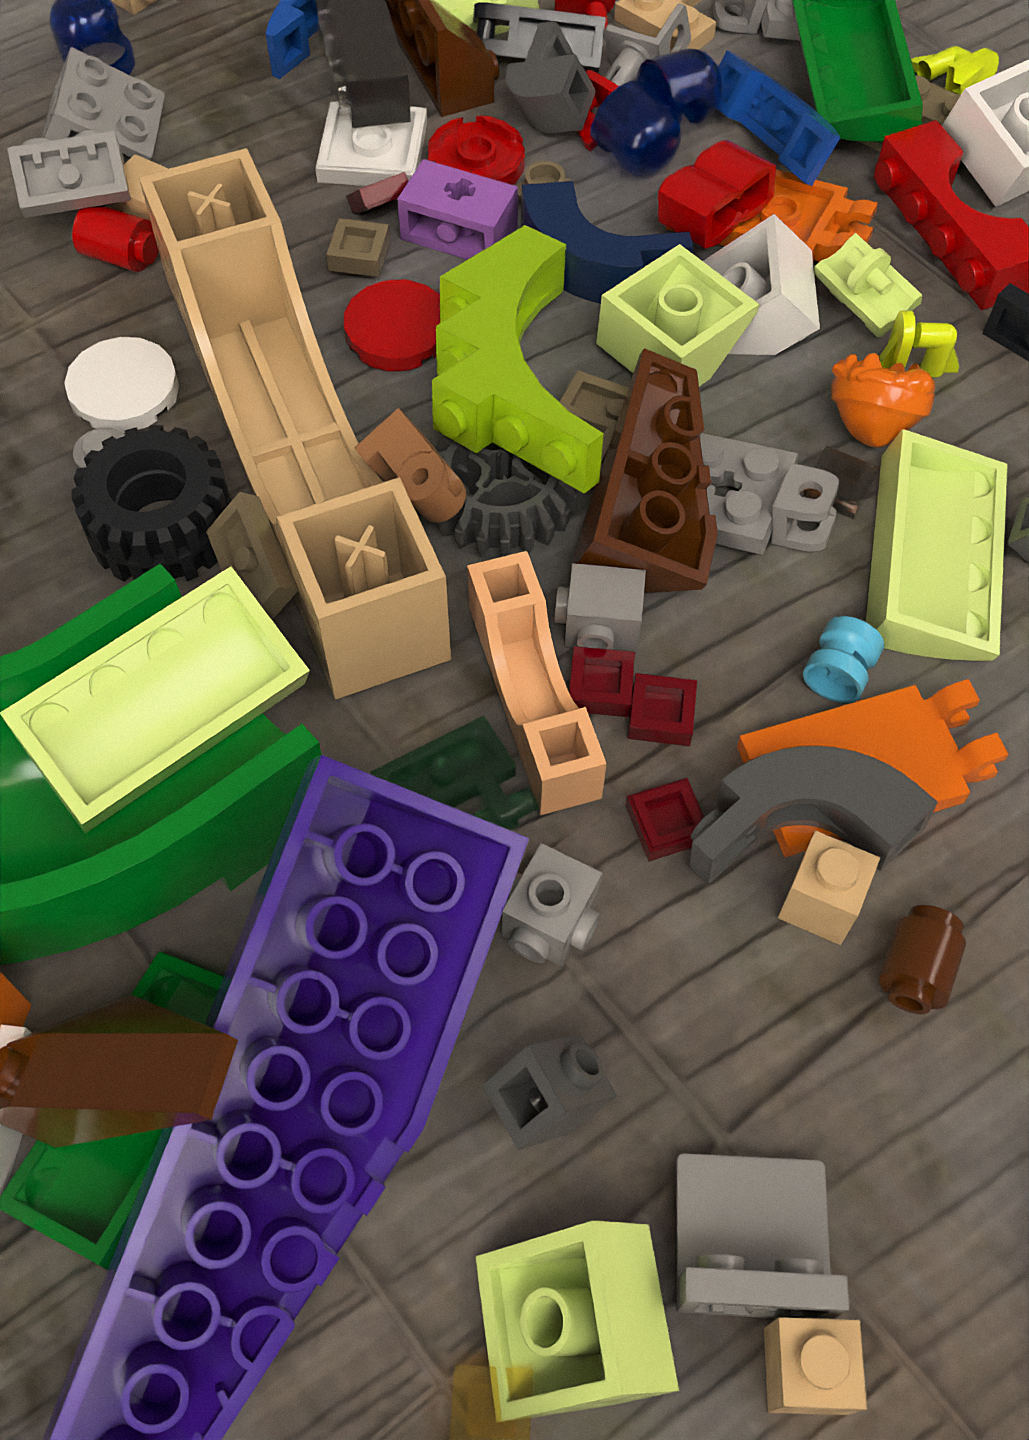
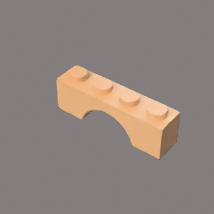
M524 551L467 565L469 609L540 816L602 799L607 763L586 707H577L569 694L561 674L551 638L546 600L528 552Z

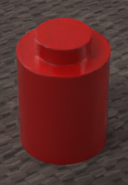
M103 205L82 208L75 217L72 240L79 254L134 272L143 271L149 264L155 261L159 250L150 220Z

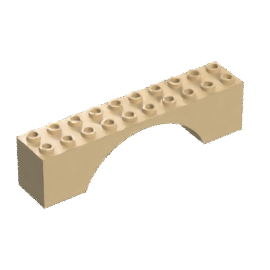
M245 148L140 176V185L166 279L252 494L259 496L299 590L294 595V599L334 699L336 700L450 661L451 648L445 573L400 477L383 482L354 448L359 443L340 404L316 341L295 275L281 220L248 149Z

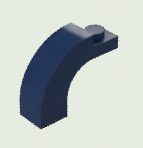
M573 181L522 185L521 227L526 225L566 244L564 291L579 298L601 304V298L604 293L680 244L693 253L690 232L623 236L606 232L594 226L583 216L578 207Z

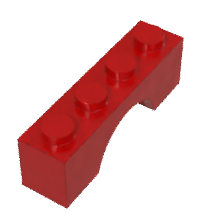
M934 120L885 136L873 178L876 180L879 188L889 196L902 212L905 220L915 228L928 244L932 253L941 260L955 277L961 289L968 293L981 311L993 307L998 294L1009 283L1029 294V226L1022 218H1003L979 212L966 205L957 197L952 189V185L964 151L939 122Z

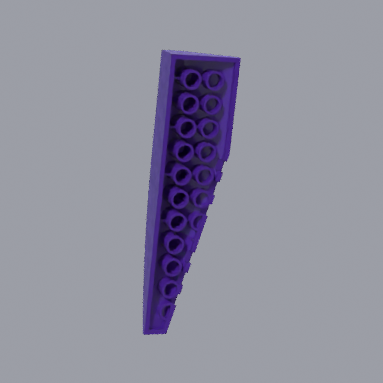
M320 755L309 761L205 1022L206 1026L238 1039L212 1120L163 1128L42 1440H222L295 1328L294 1320L317 1284L319 1286L323 1285L338 1262V1252L362 1215L365 1214L367 1216L386 1188L383 1183L403 1152L410 1151L423 1131L529 840L528 837L326 756Z

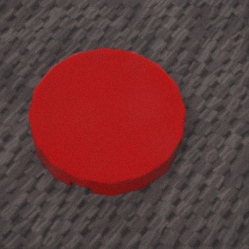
M481 115L476 116V122L463 123V117L452 119L436 129L428 142V161L514 185L524 172L525 148L519 131L503 120Z
M407 279L384 280L369 285L351 298L344 311L345 340L350 350L352 348L357 352L359 360L366 365L385 371H410L421 367L422 360L429 358L431 355H433L434 359L436 358V326L440 324L439 293L425 284Z

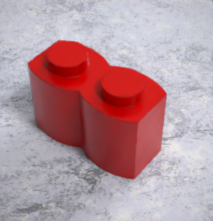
M729 140L717 142L710 148L702 151L694 165H688L679 169L674 174L666 177L658 191V222L677 233L690 232L693 242L703 248H711L729 236L739 222L750 220L768 205L774 197L776 165Z

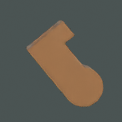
M399 408L354 447L362 459L383 480L389 481L400 477L413 507L428 521L435 523L447 521L454 517L463 507L466 499V488L462 480L426 436Z

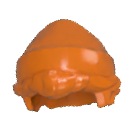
M871 353L861 361H858L856 354H850L845 360H840L832 367L835 378H833L831 383V399L836 403L841 419L850 434L866 446L875 448L887 446L893 442L902 429L909 430L923 418L930 415L935 397V381L928 372L920 369L918 364H912L907 371H905L902 363H896L890 368H883L879 355Z

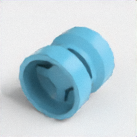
M848 616L834 617L828 621L820 637L821 649L811 654L804 668L803 678L810 689L821 697L838 703H853L860 699L869 680L867 670L876 666L885 644L883 637L877 629L867 622Z

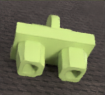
M857 233L852 235L835 254L821 260L814 266V275L830 289L829 292L854 312L876 337L884 336L893 328L896 316L900 310L912 311L921 304L922 294L890 265V255L881 248L873 249Z

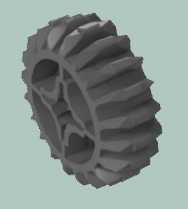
M438 437L435 449L462 480L463 484L469 487V493L473 495L472 498L466 495L463 507L454 517L438 523V528L443 536L455 534V541L460 549L474 542L477 544V550L481 557L490 547L499 548L502 555L507 556L512 547L519 546L523 551H527L529 555L534 547V540L550 545L551 539L554 537V531H565L566 525L569 523V515L574 514V509H576L578 504L577 489L494 443L475 453L448 437ZM535 475L544 483V485L535 480Z

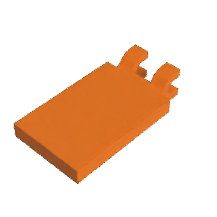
M776 169L774 197L755 217L745 222H739L730 235L720 242L719 245H728L775 214L812 250L813 261L820 262L835 254L855 233L868 244L872 237L873 227L860 224L858 221L870 224L877 211L878 203L863 199L853 201L847 199L848 188L819 180H815L813 185L810 186L805 184L795 174ZM665 226V229L670 230V231H674V230L668 228L667 226Z
M969 679L946 686L923 700L915 684L740 735L737 749L744 763L770 752L799 746L836 747L871 756L902 772L938 801L933 813L965 803L971 793L966 783H975L994 778L998 773L994 764L1006 760L1009 755L998 733L978 738L966 744L960 750L958 749L949 729L966 725L970 719L966 709L976 707L980 701ZM793 825L773 830L784 857L805 852L815 830L837 840H844L828 830L814 826Z

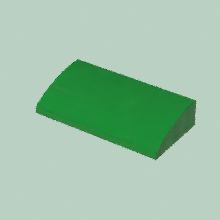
M791 0L815 111L834 127L840 135V139L883 142L885 136L922 125L923 103L895 0Z
M159 951L131 995L205 1025L223 976ZM163 1129L57 1148L37 1140L0 1196V1210L108 1270Z

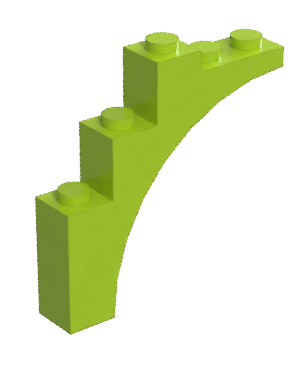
M524 225L440 276V324L436 326L437 375L439 376L432 379L433 429L475 453L494 443L578 491L586 493L599 483L604 433L569 412L540 384L524 360L520 347L524 331L540 310L564 290L566 244Z

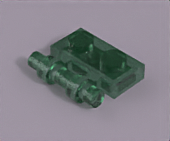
M484 715L370 771L373 776L453 808L477 796L484 809L472 815L510 831L519 827V819L538 810L537 801L528 787L506 797L499 784L516 776V764Z

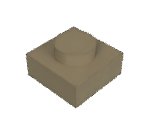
M338 218L326 254L328 271L380 277L390 243L389 224Z

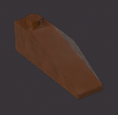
M375 0L376 6L441 117L494 103V81L499 79L498 61L493 50L486 49L475 30L435 0Z
M645 348L642 350L600 472L599 483L595 486L582 525L573 559L575 564L646 570L644 593L702 590L708 581L718 531L716 515H710L707 488L711 484L709 465H703L700 435L705 429L696 369Z
M133 995L96 1006L9 1042L7 1046L0 1049V1124L57 1148L212 1120L238 1039Z

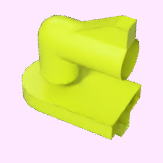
M952 46L937 54L914 57L911 59L914 72L928 81L947 73L945 89L961 95L965 88L995 75L999 65V56L988 48L972 53L959 46Z
M900 310L896 316L888 344L879 356L883 368H890L896 363H902L906 367L913 346L914 348H927L920 369L928 372L931 377H939L943 373H957L959 362L954 349L957 331L953 325L948 323L919 322L915 326L914 312Z

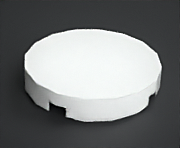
M117 337L100 341L82 351L69 366L64 382L72 410L80 419L82 417L84 420L89 421L92 428H112L122 433H125L124 430L135 427L138 430L147 428L158 421L157 414L162 412L166 406L169 411L176 402L180 386L171 356L158 344L135 337Z

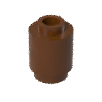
M916 905L909 910L908 916L898 921L878 979L882 989L889 994L888 999L893 1005L914 1014H927L930 1012V1009H941L947 1006L966 948V940L962 935L964 924L956 915L936 906Z

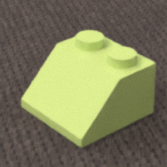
M679 244L602 295L596 344L632 373H634L639 355L644 348L697 370L700 387L711 379L758 312L759 303Z
M589 1221L475 1256L496 1423L616 1405L679 1391L649 1224Z

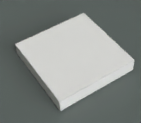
M330 102L315 168L317 183L368 186L402 172L406 173L409 181L421 161L427 127V108Z

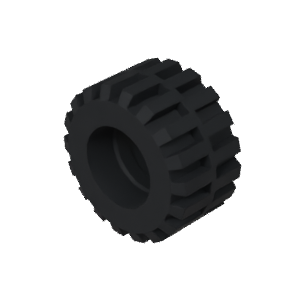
M150 425L148 431L138 432L137 427L124 430L126 435L116 439L110 436L102 441L103 448L100 451L91 450L85 456L84 461L87 467L77 468L73 478L77 487L71 489L72 501L76 508L75 512L91 549L104 569L110 568L113 576L122 581H126L131 576L135 580L160 563L174 579L184 576L186 581L198 577L197 569L204 566L210 569L218 560L206 531L231 502L223 468L216 452L209 450L207 442L199 436L189 439L187 430L174 427L170 432H166L163 425ZM173 501L157 510L138 512L143 507L155 502Z

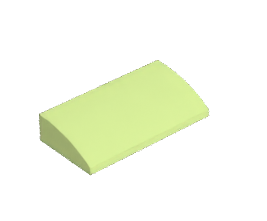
M905 429L901 430L882 454L866 622L881 634L885 644L884 649L925 657L967 661H993L1000 655L1007 463Z
M230 566L0 712V715L84 833H87L306 683L310 670Z

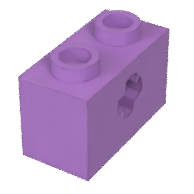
M425 159L421 161L397 199L401 240L467 260L513 233L518 228L517 186Z

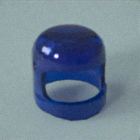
M56 0L50 9V28L63 64L71 47L83 52V48L93 44L104 42L116 43L124 47L125 52L121 58L109 66L128 75L131 74L135 66V53L130 40L123 35L118 23L119 12L111 0Z
M693 48L681 49L646 59L639 67L636 80L638 107L643 125L650 137L660 138L678 130L682 121V115L690 123L698 124L715 113L722 98L723 88L719 68L715 60L704 50ZM671 106L668 119L664 126H662L656 120L655 113L658 109Z
M629 81L616 88L600 105L591 125L590 135L592 141L600 149L613 153L622 169L632 175L641 177L653 175L671 162L680 147L682 130L675 113L648 85L642 81Z

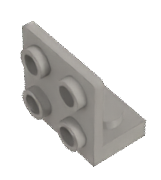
M71 47L53 89L41 138L51 141L75 137L78 133L85 130L94 129L103 132L115 130L123 154L129 157L136 154L151 160L165 95L147 82L136 79L105 64L94 56L87 55Z
M91 129L82 131L75 137L51 141L45 138H34L25 141L20 146L7 147L18 203L24 218L131 200L124 170L125 161L115 130L103 132Z
M685 1153L678 1156L675 1163L676 1313L760 1318L835 1319L849 1311L847 1275H831L826 1176L825 1166L821 1161Z

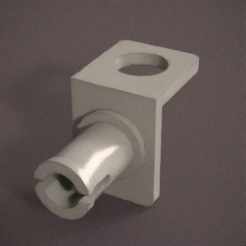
M677 4L656 38L607 25L603 34L612 65L604 77L627 91L631 89L640 74L666 81L691 41L686 5ZM678 26L677 40L670 52L671 37Z

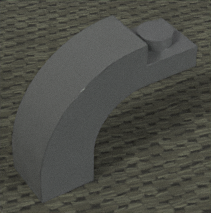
M799 746L777 750L744 763L721 779L717 803L719 809H715L706 815L691 834L693 842L689 867L709 885L765 834L786 826L806 825L828 830L843 838L850 845L880 857L877 869L881 871L925 829L938 801L902 772L862 753L826 746Z

